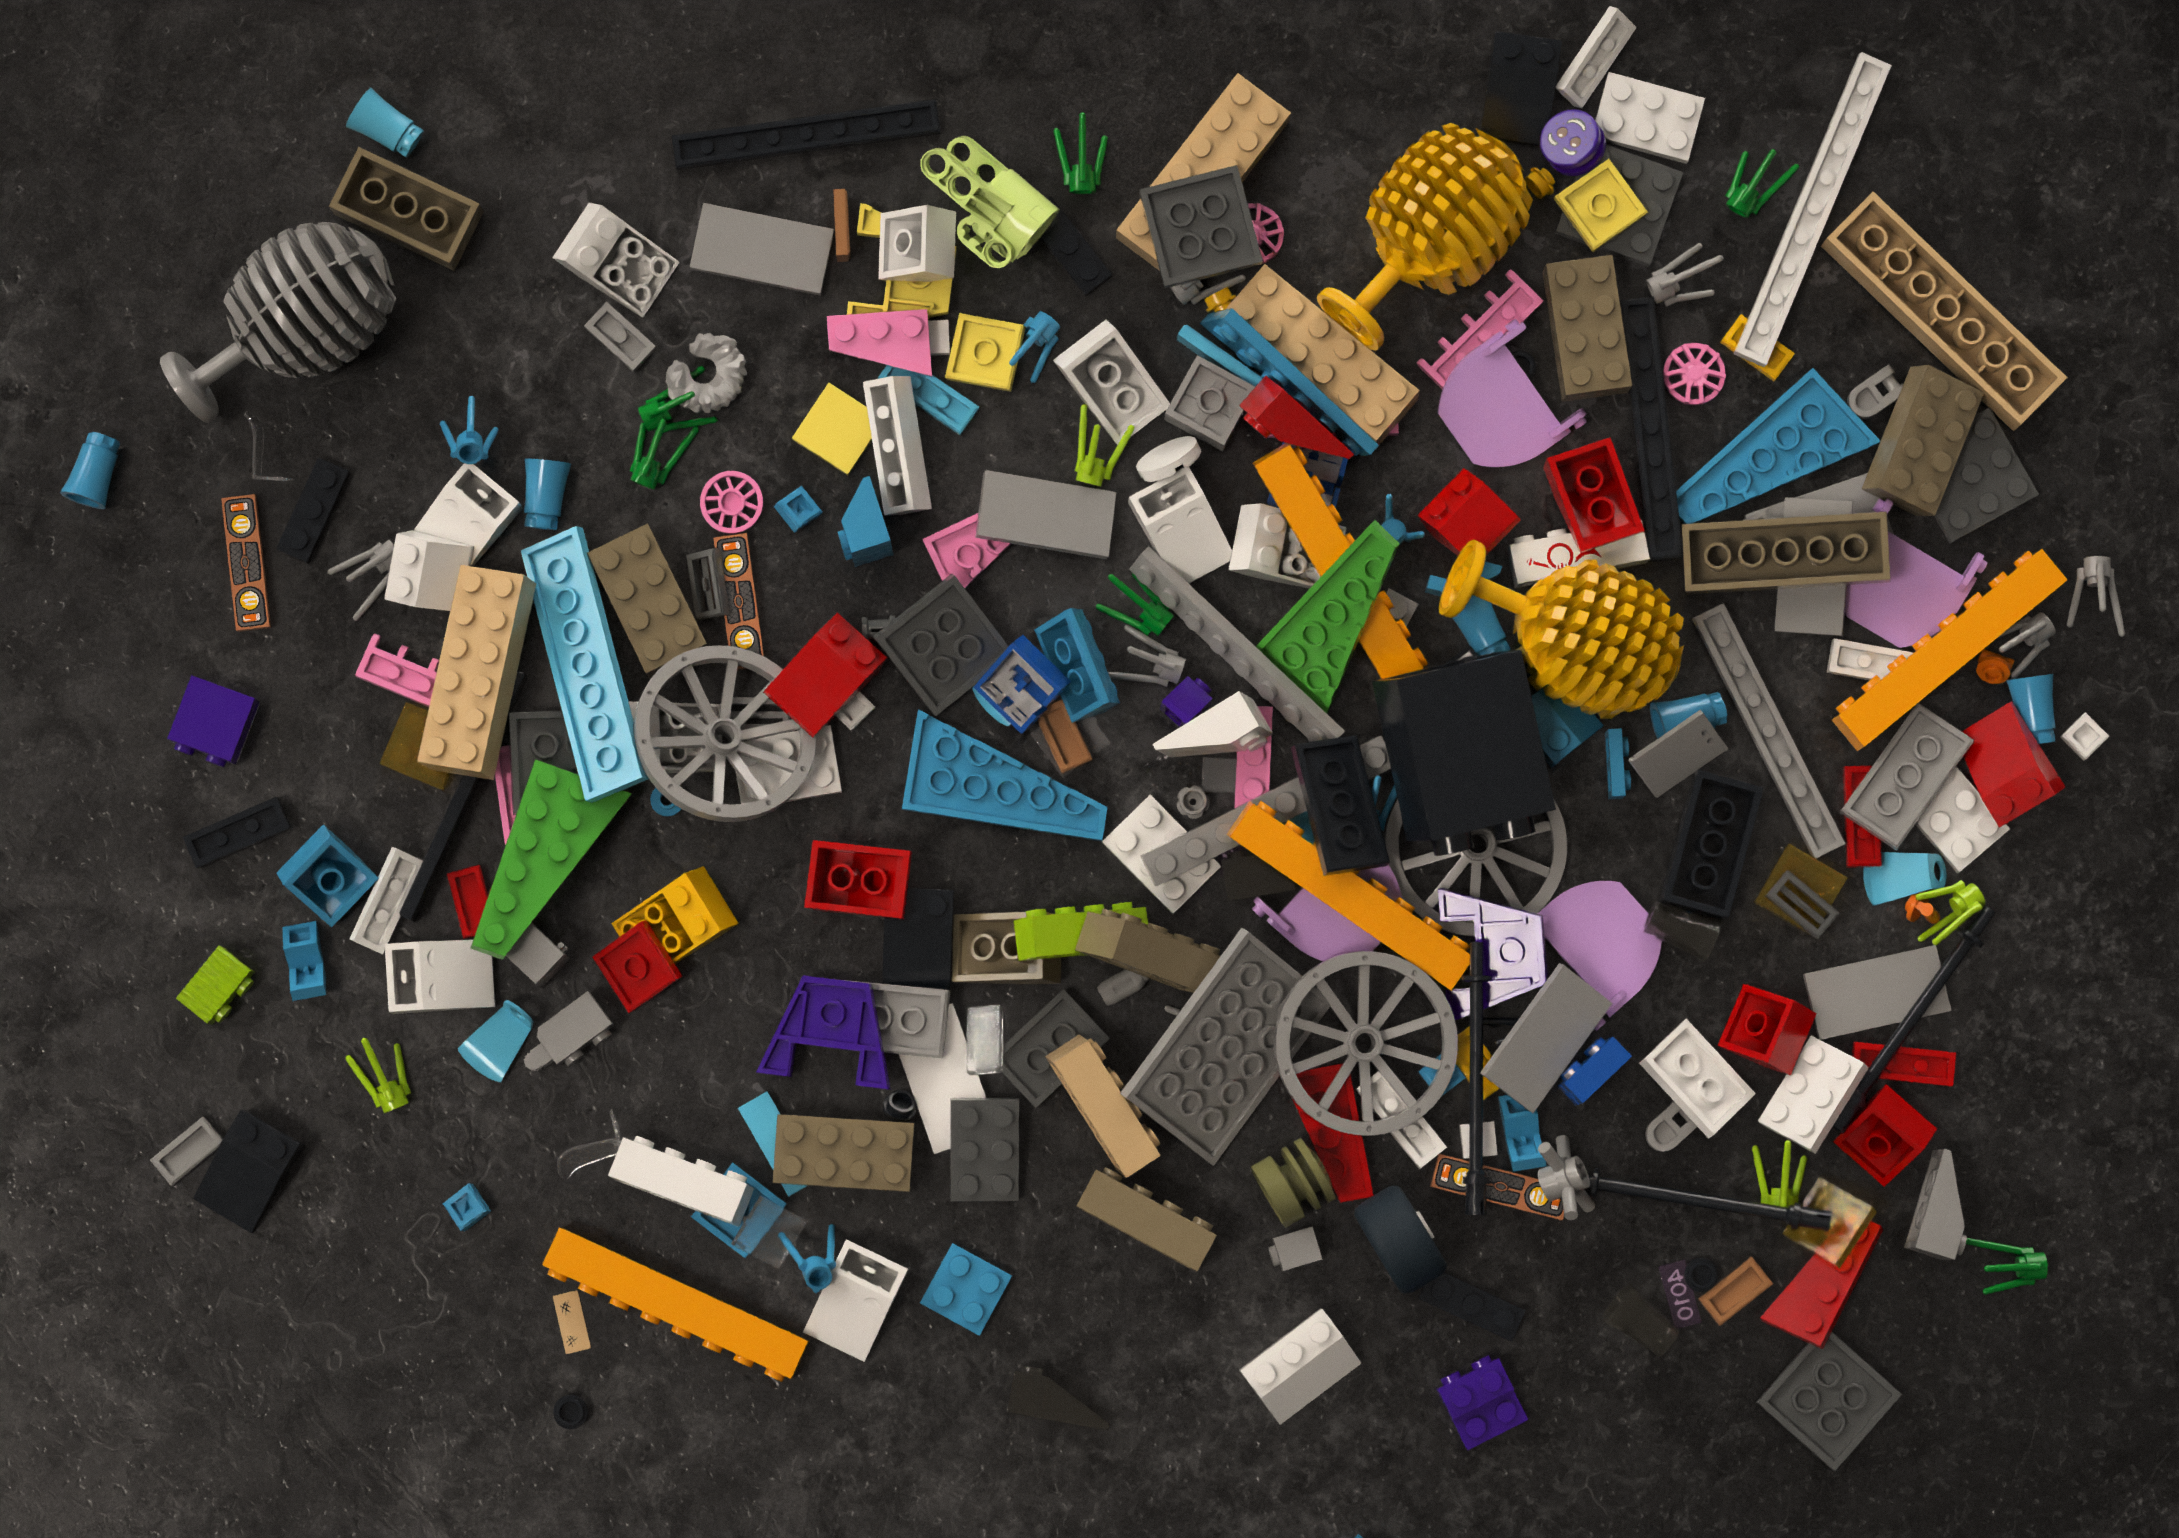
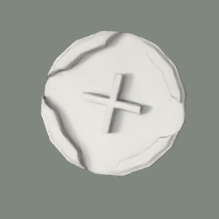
M1179 437L1167 441L1146 453L1138 461L1136 468L1144 481H1160L1174 476L1177 473L1175 468L1182 464L1184 468L1191 466L1199 458L1201 448L1195 437Z

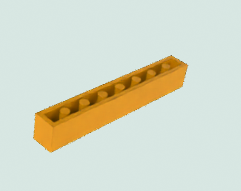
M1284 443L1252 464L1321 577L1355 540L1350 532L1346 535L1343 534L1338 526V523L1343 521L1333 504L1326 506L1320 496L1325 490L1317 476L1309 477L1303 466L1308 461L1299 446L1292 449L1290 444ZM1384 590L1379 592L1359 639L1361 646L1381 679L1421 670L1428 665L1420 649L1417 647L1412 650L1406 640L1411 634L1402 619L1395 621L1389 610L1394 608V605Z
M2043 549L2034 555L2029 550L2013 563L2017 568L2007 576L2004 571L1988 583L1992 588L1983 596L1977 592L1963 603V606L1966 608L1963 613L1958 617L1951 613L1937 625L1941 631L1931 638L1927 633L1914 643L1912 647L1916 651L1906 659L1901 654L1886 666L1890 672L1885 677L1880 679L1877 675L1861 687L1865 693L1855 700L1850 696L1835 708L1839 714L1832 719L1833 723L1857 751L1875 739L2068 580Z
M1250 801L1227 832V836L1452 991L1470 965V954L1467 952L1470 946L1455 935L1449 940L1439 932L1443 928L1441 925L1428 916L1423 921L1412 914L1415 907L1400 897L1394 902L1384 895L1388 889L1372 877L1367 883L1357 876L1359 871L1324 876L1315 841L1311 844L1302 838L1305 832L1303 829L1290 820L1285 825L1276 820L1274 816L1277 811L1262 801L1257 806Z
M564 1228L558 1229L542 1264L549 1268L547 1275L565 1283L568 1277L580 1282L578 1289L597 1297L600 1291L611 1296L610 1304L628 1311L630 1306H633L642 1311L641 1318L656 1325H659L661 1320L673 1325L672 1332L687 1339H690L692 1334L703 1338L702 1346L720 1354L723 1348L735 1353L733 1360L752 1368L754 1362L766 1367L764 1374L783 1382L785 1376L790 1379L793 1378L809 1343V1340Z

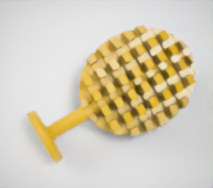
M1449 123L1442 126L1446 135L1443 136L1439 131H1428L1420 137L1416 144L1410 145L1402 158L1399 156L1393 163L1391 171L1389 173L1387 171L1378 184V191L1376 188L1373 190L1369 199L1371 207L1369 206L1365 217L1373 230V236L1378 247L1376 250L1385 266L1355 300L1338 289L1324 288L1317 295V301L1324 313L1367 348L1376 351L1384 343V333L1369 313L1399 280L1420 289L1423 288L1419 281H1424L1425 285L1432 289H1439L1441 293L1450 295L1457 292L1452 282L1456 281L1459 286L1466 287L1469 285L1471 287L1481 278L1483 273L1486 275L1494 266L1495 261L1498 260L1499 262L1506 254L1508 245L1510 244L1512 247L1520 236V227L1524 230L1530 217L1528 211L1533 201L1526 188V182L1521 171L1523 168L1515 153L1504 142L1477 128L1475 129L1479 137H1476L1474 132L1466 128L1460 129L1458 125Z
M1474 539L1465 545L1449 572L1439 602V613L1448 618L1456 617L1465 608L1472 595L1515 613L1513 634L1517 632L1518 642L1522 645L1516 650L1522 651L1524 663L1527 662L1528 664L1527 672L1532 675L1527 678L1537 691L1543 688L1546 696L1554 700L1561 698L1563 704L1569 707H1580L1581 712L1589 715L1598 713L1600 719H1612L1623 711L1632 712L1639 710L1652 700H1657L1671 686L1678 675L1684 645L1679 648L1680 637L1676 633L1682 629L1684 618L1678 612L1669 617L1670 606L1665 604L1670 601L1668 596L1660 588L1654 591L1652 584L1643 579L1637 581L1633 574L1626 571L1618 572L1616 567L1607 563L1599 566L1597 560H1584L1576 567L1565 566L1555 570L1543 580L1542 578L1538 580L1525 595H1522L1481 576L1486 560V548L1481 542Z

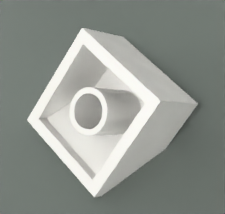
M923 205L881 213L879 279L932 282L954 278L956 212Z
M413 530L396 533L384 599L413 607L450 611L460 565L470 566L474 546Z

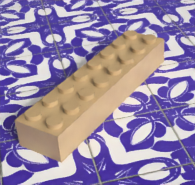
M1874 191L1821 245L1829 255L1957 378L1984 392L1981 401L1990 407L2013 431L2067 378Z

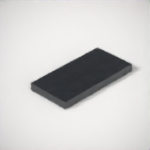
M1357 735L1294 744L1291 747L1323 875L1327 876L1387 866L1390 860Z

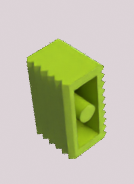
M219 945L180 994L177 995L176 999L207 1024L212 1025L215 1021L221 1023L231 1012L232 1007L229 1003L237 994L242 997L254 983L251 977L255 972L226 948Z

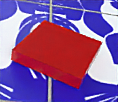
M647 920L635 925L592 957L628 1013L635 1011L683 977Z

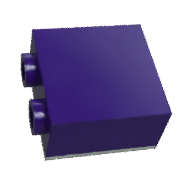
M191 675L167 739L176 743L174 749L191 756H193L195 751L207 755L205 761L224 768L226 762L237 765L260 702L253 697Z

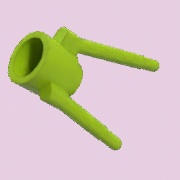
M1082 404L1079 422L1078 457L1075 467L1077 472L1076 480L1101 487L1103 479L1110 480L1112 470L1134 431V426H1128L1109 462L1104 467L1105 460L1095 457L1100 433V425L1098 424L1094 426L1088 455H1085L1087 405Z
M1960 880L1951 886L1917 894V900H1924L1953 893V897L1949 899L1953 912L1919 935L1918 941L1923 942L1947 926L1932 940L1933 945H1938L1973 914L1982 910L1985 905V899L1980 889L1973 883L1965 886L1964 882Z
M363 1038L361 1040L362 1045L380 1083V1086L376 1087L378 1092L350 1055H347L345 1059L373 1098L376 1108L381 1106L385 1114L408 1104L409 1101L406 1095L410 1094L411 1090L407 1084L400 1044H394L400 1084L398 1085L396 1080L387 1082L368 1039Z
M1786 1140L1783 1153L1781 1188H1771V1194H1769L1759 1148L1754 1145L1752 1152L1761 1192V1203L1782 1207L1794 1205L1795 1202L1799 1201L1807 1157L1802 1156L1800 1158L1793 1189L1788 1188L1791 1141Z

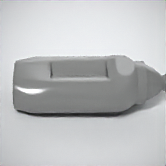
M1124 969L1102 981L1097 989L1107 1006L1115 1005L1140 991L1145 983L1149 981V978Z

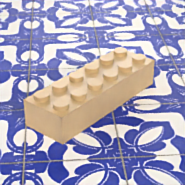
M1237 73L1151 186L1235 165L1238 166L1241 181L1243 182L1289 123L1291 112ZM1140 199L1116 230V239L1159 270Z
M1266 264L1263 265L1226 308H1233L1378 445L1381 444L1396 424L1400 422L1418 401L1419 389Z
M460 565L417 760L418 763L430 770L494 780L536 583L524 574Z

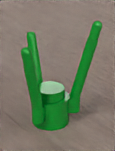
M1081 112L1079 114V164L1072 165V171H1070L1060 130L1055 128L1053 133L1064 174V186H1069V193L1092 194L1096 192V186L1101 185V170L1108 137L1104 135L1101 138L1094 171H1092V165L1086 164V114Z
M1771 149L1749 185L1742 183L1739 188L1738 186L1749 155L1747 151H1744L1738 163L1731 187L1725 195L1729 199L1726 206L1744 218H1749L1751 213L1757 215L1761 207L1799 169V165L1794 164L1757 199L1759 192L1755 188L1774 158L1776 150Z
M700 366L690 372L692 379L703 373L705 367ZM667 388L657 396L646 400V405L638 408L648 432L657 429L661 419L666 420L663 433L670 430L716 423L717 418L713 416L667 423L668 420L672 419L669 409L695 396L693 391L666 403L664 399L669 397Z
M661 419L659 421L647 457H642L646 427L644 423H641L634 460L629 470L632 472L630 481L655 490L657 483L664 485L667 475L699 432V427L695 426L692 428L664 468L659 470L661 463L653 459L660 443L666 420Z
M1133 573L1134 579L1152 600L1149 604L1117 577L1110 574L1108 579L1144 610L1139 616L1144 622L1142 623L1102 604H1096V609L1139 629L1147 636L1151 631L1158 636L1174 616L1168 611L1169 608L1146 585L1139 582Z
M1967 1238L1966 1240L1968 1245L2021 1255L2015 1258V1264H1996L1984 1267L1986 1272L2015 1271L2017 1277H2022L1984 1288L1982 1292L1985 1295L2022 1285H2035V1280H2043L2047 1277L2048 1264L2044 1252L2034 1253L2033 1247H2016L1973 1238Z

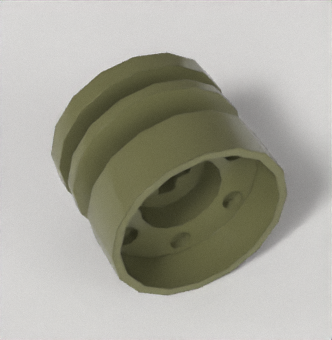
M1301 1138L1293 1142L1299 1155L1298 1157L1294 1158L1286 1146L1281 1149L1285 1161L1283 1166L1280 1167L1271 1156H1268L1250 1167L1269 1204L1285 1228L1305 1217L1301 1201L1306 1199L1315 1210L1321 1208L1315 1195L1318 1191H1320L1327 1203L1336 1199L1332 1190L1331 1179L1317 1154Z

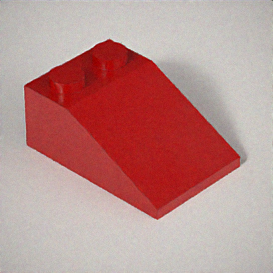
M1267 376L1259 382L1239 405L1247 413L1243 419L1266 439L1271 434L1281 442L1347 459L1354 455L1291 395Z
M1611 437L1546 459L1543 468L1554 499L1580 553L1645 531Z
M837 612L809 640L763 693L814 738L879 673L887 657Z
M2012 701L1961 731L1974 740L1964 755V759L1982 801L1999 828L2065 788L2064 783Z
M813 840L804 908L852 915L904 919L912 851Z

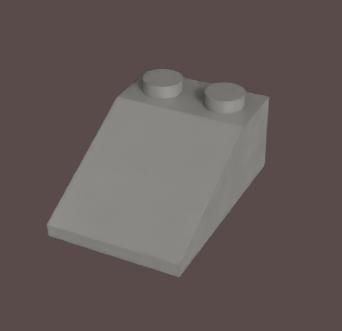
M1940 1149L1932 1151L1904 1248L1941 1260H1955L1957 1254L1961 1255L1963 1253L1967 1236L1962 1235L1965 1226L1952 1153L1950 1150Z

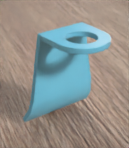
M1881 852V867L1863 868L1865 890L1873 906L1930 889L1943 888L1947 879L1946 866L1939 854ZM1935 862L1938 864L1940 869L1939 881L1936 879L1934 873Z
M505 1000L503 1007L465 1040L458 1048V1051L476 1071L491 1080L502 1082L530 1033L534 1021L519 1006L509 1000Z

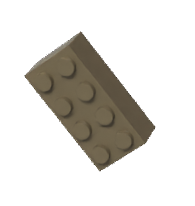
M358 147L329 205L334 215L455 271L484 212L479 203Z
M1613 255L1546 264L1542 273L1562 402L1628 393L1632 387Z
M1930 365L1910 367L1862 490L1884 501L1888 498L1893 501V505L1915 516L1936 515L1984 392Z
M648 523L587 553L648 678L652 677L665 663L674 657L695 648L708 646Z
M1103 909L1101 914L1087 912L1075 951L1190 993L1195 992L1220 958V949L1202 943L1200 945L1196 944L1192 938L1176 933L1173 935L1167 932L1168 929L1151 923L1147 925L1142 923L1138 917L1125 913L1119 914L1107 909Z
M777 1114L773 1184L910 1192L914 1123Z
M1106 1167L1103 1172L1095 1170L1076 1205L1077 1208L1195 1272L1199 1270L1217 1236L1211 1232L1213 1225L1197 1216L1192 1221L1181 1216L1182 1208L1167 1200H1164L1162 1205L1150 1199L1153 1195L1151 1191L1136 1183L1132 1189L1120 1183L1123 1176Z

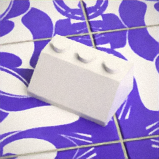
M1320 1308L1239 1369V1371L1279 1425H1281L1359 1366L1361 1362L1325 1311Z

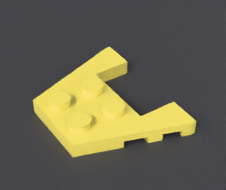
M860 203L857 235L880 238L881 212L867 204ZM953 278L932 282L886 280L883 305L848 301L847 315L927 309L928 318L949 314Z

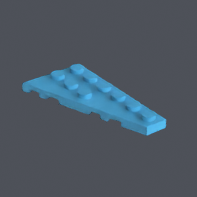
M1233 308L1209 313L1199 323L1234 351L1243 363L1250 367L1252 366L1262 374V378L1267 376L1282 387L1331 433L1334 432L1355 456L1358 454L1361 456L1371 455L1379 446Z
M1812 368L1676 491L1679 520L1683 524L1698 523L1879 444L1880 440Z
M918 709L902 810L1089 840H1103L1107 806L1072 788H1068L1047 775L1039 773L1016 759Z

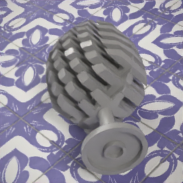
M321 222L317 225L313 223L300 224L296 230L288 228L280 232L277 240L275 237H271L261 245L262 252L255 250L247 258L246 264L248 268L246 266L239 268L233 278L234 286H231V289L228 288L223 301L234 318L233 320L230 315H226L235 342L198 369H195L187 359L176 352H167L160 357L163 373L181 401L196 417L205 423H210L218 417L219 407L209 385L245 359L265 371L273 373L272 370H274L276 374L293 378H300L303 375L308 377L319 376L326 370L332 372L341 368L343 361L349 363L359 355V348L366 350L374 341L373 331L375 334H379L387 322L385 316L392 312L397 299L387 283L388 280L391 285H394L387 260L376 243L356 229L348 227L350 231H347L342 225L331 222Z

